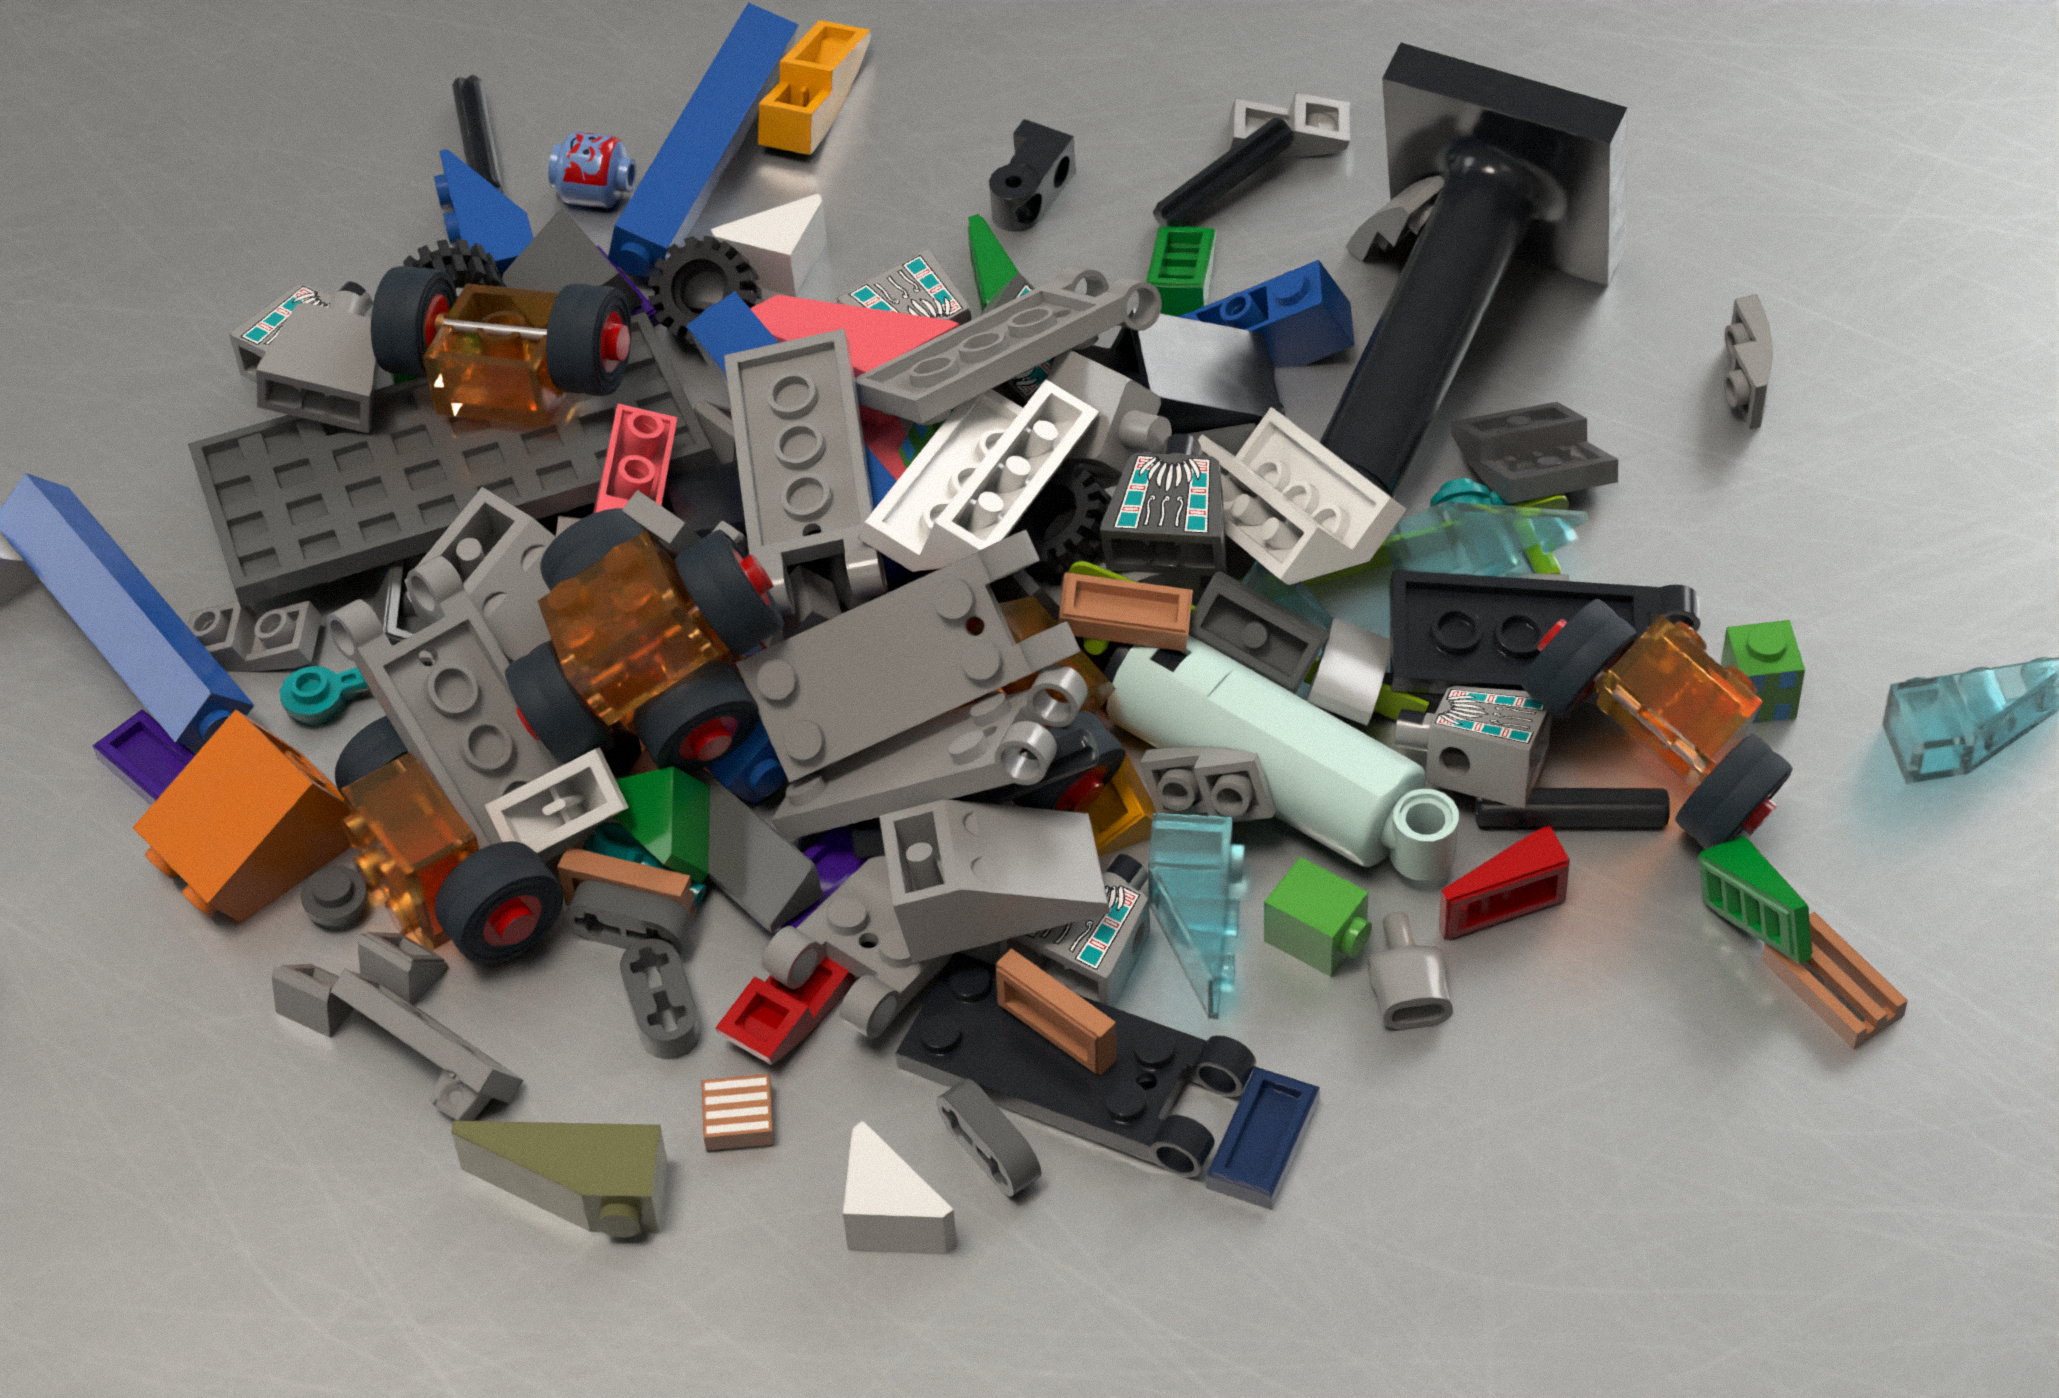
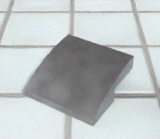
M1559 402L1451 421V434L1468 463L1495 493L1509 503L1618 482V459L1587 442V418Z

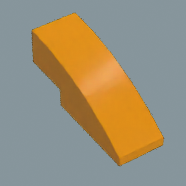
M819 20L780 61L779 83L759 103L758 145L808 155L813 153L835 121L849 94L870 42L871 30Z

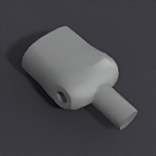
M1393 912L1386 915L1382 922L1389 949L1372 954L1368 959L1369 979L1379 1000L1383 1023L1388 1028L1404 1030L1429 1027L1446 1021L1453 1014V1006L1446 983V966L1442 950L1436 946L1415 945L1409 918L1406 913Z

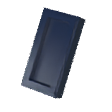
M1255 1066L1206 1174V1189L1272 1210L1318 1105L1320 1087Z

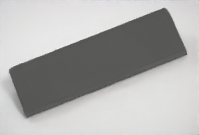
M647 748L644 749L625 777L659 770L647 752ZM701 769L687 773L710 786L709 873L707 875L709 879L771 933L823 897L817 868L808 857L707 771Z

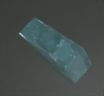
M1442 502L1398 521L1383 543L1396 570L1466 575L1483 570L1485 576H1498L1520 566L1521 563L1517 554L1536 545H1540L1545 555L1577 541L1578 537L1574 529L1589 521L1586 511Z
M2040 657L2029 662L1993 668L1977 667L1967 672L1930 678L1914 677L1904 682L1890 684L1882 725L1905 784L1969 774L2059 711V657Z
M1153 813L1148 859L1149 906L1208 1019H1219L1221 993L1234 992L1236 953L1224 952L1225 938H1238L1240 898H1230L1229 892L1230 884H1243L1245 845L1232 844L1233 817Z

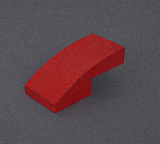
M828 957L823 959L810 978L797 989H790L771 976L765 982L754 976L715 1027L716 1032L723 1038L772 1065L795 1048L821 1023L856 981L855 976Z

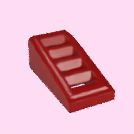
M1550 826L1543 827L1527 835L1441 890L1439 931L1444 940L1566 900L1570 859Z

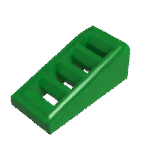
M976 214L968 217L969 226L967 229L970 260L982 312L992 296L1018 274L1019 271L985 219Z
M1165 226L1158 228L1146 282L1154 285L1160 293L1162 301L1160 314L1179 317L1207 306L1216 244V229Z
M1741 836L1705 849L1699 854L1698 862L1702 898L1712 910L1800 964L1811 960L1813 952L1807 903L1749 839Z

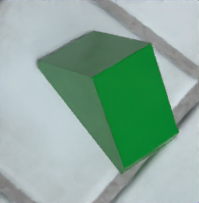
M674 766L616 779L629 808L613 818L663 865L681 874L690 875L692 880L701 884L709 873L710 786Z

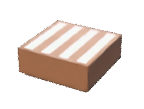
M770 1074L701 1080L703 1138L706 1151L775 1144Z

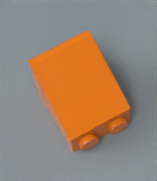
M236 709L132 827L151 846L144 854L145 857L170 878L175 879L179 875L188 884L182 891V894L195 907L210 917H213L219 910L240 923L246 921L352 847L373 830L360 821L351 806L348 805L339 793L337 786L307 757Z

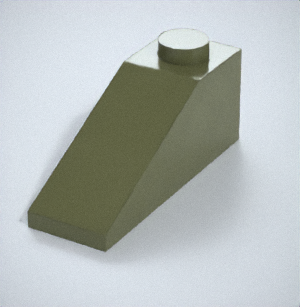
M453 1121L451 1133L462 1170L589 1232H603L614 1237H630L637 1233H659L668 1166L660 1125Z

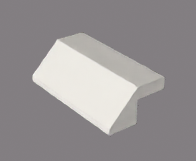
M1046 379L1024 408L992 389L958 405L866 519L858 539L912 572L941 569L1005 539L1094 422L1099 411Z
M1272 407L1236 456L1203 434L1198 439L1201 444L1200 456H1212L1219 460L1224 500L1225 534L1288 585L1369 562L1407 510Z

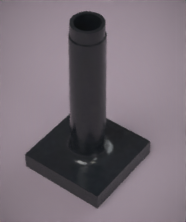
M1400 42L1382 77L1390 201L1415 182L1429 177L1441 176L1444 179V185L1320 440L1322 445L1393 499H1395L1513 258L1602 285H1609L1625 251L1628 107Z

